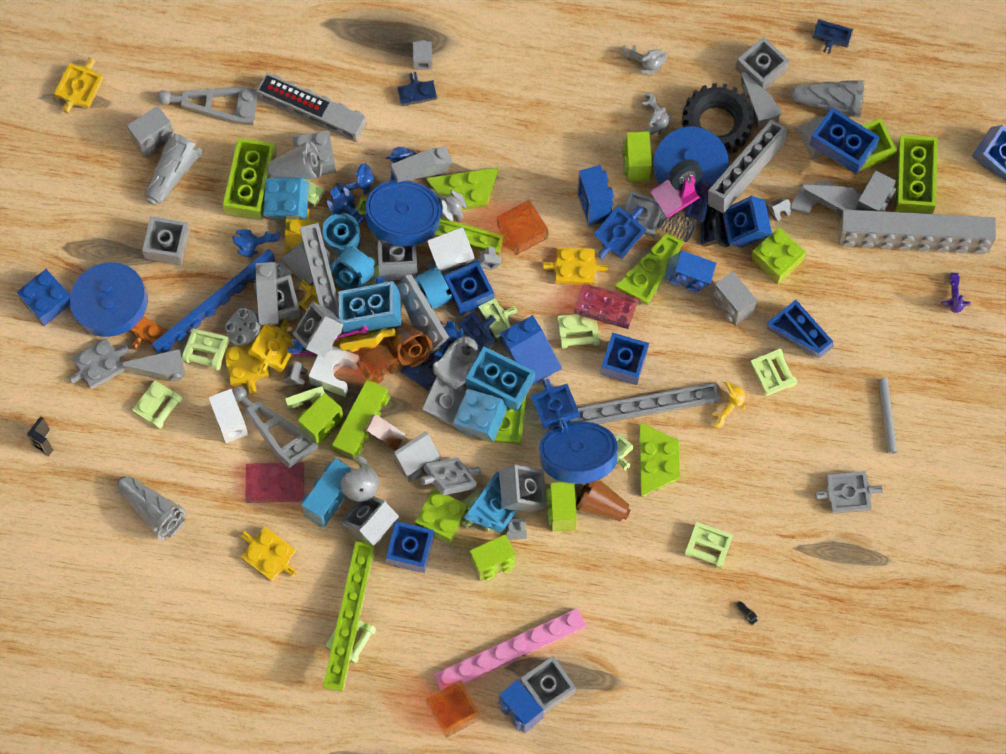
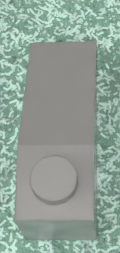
M741 72L740 83L747 102L750 101L751 103L750 109L753 110V119L757 129L765 127L770 120L778 123L781 115L780 106L776 105L774 98L746 72Z
M446 146L428 149L390 165L396 181L401 182L444 174L453 161Z
M804 184L799 191L842 215L843 210H855L861 197L856 189L843 186Z
M275 262L256 263L259 325L279 324Z
M179 349L123 362V366L128 373L165 381H179L182 377H186Z

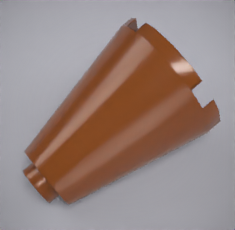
M401 320L400 326L387 328V330L395 329L396 335L389 338L397 359L402 365L415 367L427 360L429 357L428 353L433 348L432 341L428 335Z
M600 479L585 483L580 497L578 496L576 500V509L578 511L620 522L622 519L626 520L631 511L629 504Z

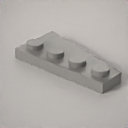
M412 274L406 275L397 285V288L400 291V296L412 326L428 335L432 341L433 348L428 353V358H430L449 336Z

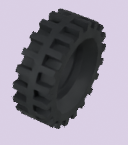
M712 83V88H707L704 85L701 91L695 90L692 97H688L683 109L681 125L683 127L702 128L700 117L704 111L710 108L725 109L732 115L734 127L729 133L717 137L724 144L727 153L729 151L736 153L738 147H743L746 140L750 137L754 113L750 109V101H745L746 95L744 93L739 95L737 88L727 89V84L724 83L723 87H717V83Z

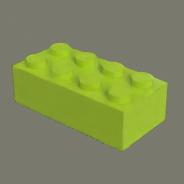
M900 135L897 143L895 212L933 214L936 207L938 137Z
M238 138L223 202V209L226 215L262 220L266 178H271L267 167L269 162L276 157L275 143Z

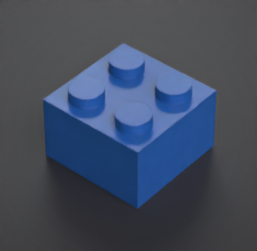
M749 196L731 205L723 213L730 245L743 248L772 235L764 199Z
M681 250L669 258L664 280L669 281V284L673 286L686 287L687 291L699 292L711 284L716 263Z
M479 261L444 276L449 288L447 291L449 295H452L453 303L460 316L479 308L478 306L494 299V291Z
M47 269L43 270L17 291L20 300L43 326L47 325L70 306V294Z
M612 332L601 366V375L637 385L648 353L649 343Z
M395 521L386 555L387 565L425 573L434 540V530Z
M518 679L499 694L500 710L506 716L508 714L511 716L512 724L518 731L522 729L526 733L543 719L544 709Z

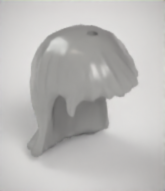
M462 336L455 340L445 351L442 358L433 364V371L437 378H440L442 382H447L452 388L462 386L480 354L476 341L469 336Z
M358 456L359 469L351 468V471L342 477L340 491L348 499L361 502L373 498L378 488L379 479L377 473L367 465L366 459Z

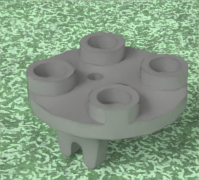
M240 308L225 324V330L230 341L238 346H247L255 341L260 331L259 317L253 310Z

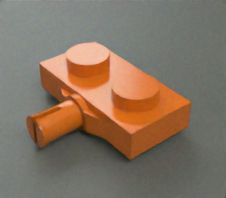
M143 316L129 330L136 336V339L130 346L137 350L142 342L153 344L168 330Z

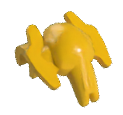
M723 382L727 386L730 403L720 413H712L714 418H719L716 423H711L714 428H721L724 425L725 418L735 408L734 406H741L743 410L745 409L743 404L745 400L744 390L731 382Z

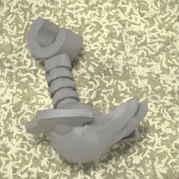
M626 45L622 46V55L624 57H632L641 62L644 69H641L640 72L647 75L661 70L660 66L667 59V53H663L661 49L649 50L643 56L636 52V46H633L631 50L626 49Z
M645 93L644 96L650 100L642 104L646 108H651L654 113L648 122V125L651 127L644 132H649L650 135L657 132V135H660L668 126L672 115H668L665 112V107L659 108L656 98L652 93Z
M430 188L441 203V213L449 221L454 220L452 217L454 215L457 222H460L463 219L462 207L467 208L462 195L451 190L452 196L445 197L437 194L435 190Z

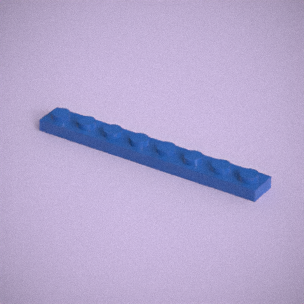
M268 249L156 340L152 344L154 351L157 354L168 352L174 343L182 341L190 330L198 328L201 325V321L206 317H211L221 305H226L234 294L242 292L245 285L250 281H255L256 263L275 262L274 254Z

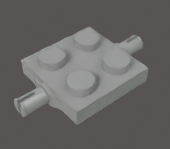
M104 339L74 356L73 359L78 366L79 372L69 376L72 384L83 378L88 382L91 389H94L121 374L125 369L120 357L130 352L128 347L125 345L115 350L111 347L108 340Z
M459 458L426 463L424 470L428 476L421 477L420 481L422 485L434 484L443 496L474 490L477 483L472 476L479 475L481 470L478 466L467 468Z
M866 471L827 475V491H816L815 494L817 500L828 498L832 514L871 510V494L883 493L882 485L870 486Z

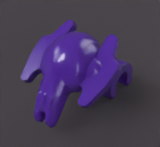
M951 272L952 298L941 301V305L949 307L953 313H958L964 307L970 306L971 302L964 301L963 295L959 296L958 285L960 276H958L959 273Z

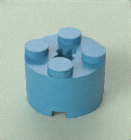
M345 213L340 215L334 214L324 222L322 235L324 245L330 253L340 256L352 246L357 249L359 248L361 243L360 227L353 216Z
M352 246L345 250L331 264L330 270L331 274H334L336 278L334 282L341 289L349 290L363 287L373 277L375 262L371 257H367L356 247Z
M437 266L417 275L414 279L432 310L453 301L452 295H449L447 291L449 289Z

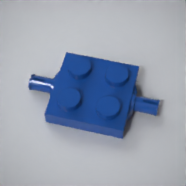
M637 205L631 214L617 206L594 233V236L603 244V248L597 254L601 259L609 251L616 253L623 259L647 231L636 219L644 211L640 206Z
M544 379L542 384L545 390L531 396L543 429L559 425L562 433H565V430L568 432L569 428L566 422L580 417L568 383L552 387L550 380L546 379V384Z

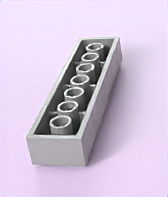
M843 210L839 222L838 245H843L847 248L862 246L866 249L881 247L885 250L900 248L905 251L919 249L924 252L938 250V252L957 251V253L975 252L976 254H986L990 252L996 239V217Z

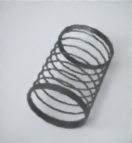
M664 212L658 221V229L662 227L667 218ZM678 213L674 214V216H673L671 222L669 223L670 226H671V224H672V221H673L674 217H675ZM677 220L675 221V223H674L673 227L671 228V231H670L669 234L672 233V231H673V229H674V227H675V225H676ZM691 220L692 224L685 235L684 242H688L696 227V221ZM680 223L678 224V226H677V228H676V230H675L673 236L676 234V232H677V230H678V228H679V226H680ZM684 224L682 225V227H681V229H680V231H679V233H678V235H677V238L679 237V235H680V233H681V231H682V229H683ZM687 227L685 228V230H684V232H683V234H682L680 240L683 238V236H684V234H685V232H686V230H687Z

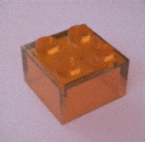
M530 200L497 216V226L515 255L548 238L549 229Z
M461 680L426 698V704L445 739L481 719L478 709Z

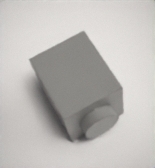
M419 40L418 42H413L414 70H432L431 41Z

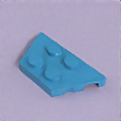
M497 471L463 518L501 533L516 511L502 508L500 477Z

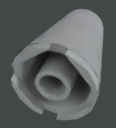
M305 142L273 159L267 167L268 174L273 178L316 179L322 174V163L317 160V156L320 155L313 142Z

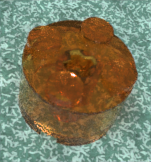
M384 342V347L381 344L374 347L363 356L365 360L362 363L360 360L356 363L366 379L377 384L384 380L383 376L387 373L393 374L400 369L397 354H395L388 342Z

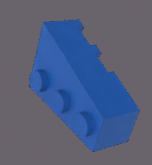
M796 299L766 323L768 330L818 359L833 348V340Z

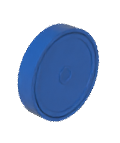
M683 127L671 132L661 141L654 156V173L659 185L669 179V173L676 164L687 159L695 160L702 168V177L699 181L712 185L729 168V157L724 144L712 132L700 127ZM691 171L686 172V176H688L691 173Z
M396 180L388 181L374 188L367 198L365 209L366 224L370 231L384 242L397 246L418 245L432 238L439 228L441 218L440 202L437 196L422 184L408 180L401 182Z
M116 262L98 264L86 270L76 280L70 294L71 311L79 325L87 332L101 337L117 336L132 329L143 317L148 304L147 290L138 273L131 267Z
M585 421L568 422V432L565 430V433H562L558 425L542 437L539 445L541 466L550 477L558 481L572 484L593 482L608 475L617 464V440L610 430L599 424Z

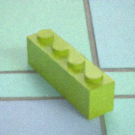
M368 379L366 380L332 445L334 452L352 460H355L356 456L361 455L365 439L368 440L371 436L364 429L372 414L381 416L380 410L382 406H386L390 399L388 388Z

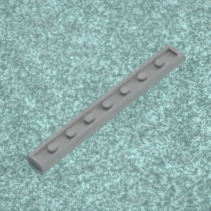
M715 382L578 407L580 417L567 422L585 421L604 424L718 403L720 398Z

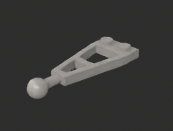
M237 87L183 91V96L171 95L170 92L162 90L157 94V101L162 105H167L170 102L181 103L184 109L234 124L254 126L258 97L257 89ZM238 96L236 116L211 109L213 97ZM192 98H206V104L204 107L188 102V100Z
M236 387L232 390L235 400L242 402L247 407L246 414L273 453L288 468L317 450L318 444L302 432L300 428L261 402L253 403L247 397V392L243 387ZM259 411L270 420L263 424L256 412ZM279 425L297 438L280 448L269 430Z

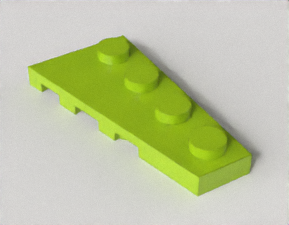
M666 233L651 251L615 285V289L649 305L664 279L669 258L680 251L684 241Z

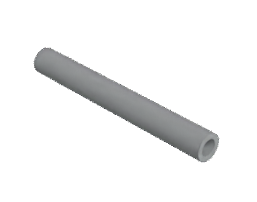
M881 378L878 381L888 454L897 453L889 383L888 378Z

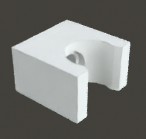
M463 227L428 240L435 263L441 274L476 261Z
M332 346L325 357L317 356L309 374L310 384L317 387L322 386L327 391L346 397L348 393L347 383L336 379L334 373L337 369L345 366L358 369L360 365L359 355L348 351H341L340 348Z
M232 389L208 397L225 443L248 435Z

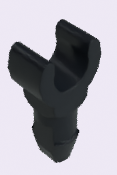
M741 601L736 604L751 625L758 621V616Z

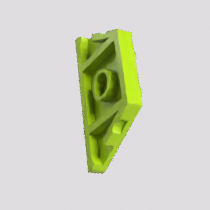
M498 167L427 178V182L437 194L442 196H452L451 190L460 193L467 205V208L462 207V210L487 207L496 177L498 176Z
M640 423L641 497H644L656 489L663 488L668 483L679 480V440L644 423Z

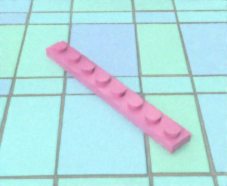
M578 608L444 669L434 674V677L443 694L584 629L586 624Z

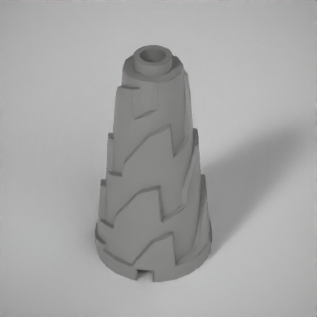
M864 80L796 85L795 88H792L791 99H794L797 103L827 111L834 108L844 115L861 117L862 108L860 106H862L864 97Z
M170 132L166 139L167 142L154 170L155 173L146 189V200L153 205L161 204L167 198L173 187L178 184L180 179L188 172L203 152L200 147L195 150L194 146L196 144L175 133L173 135V132Z
M123 476L117 482L118 492L129 502L145 525L154 533L155 537L161 541L166 540L163 536L167 535L170 538L181 528L185 521L182 515L187 516L186 510L183 507L166 499L134 477Z

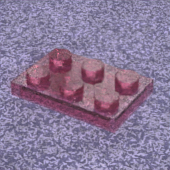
M584 283L574 309V314L629 329L638 299Z
M298 462L290 468L284 463L246 464V503L302 502L305 496L304 462Z

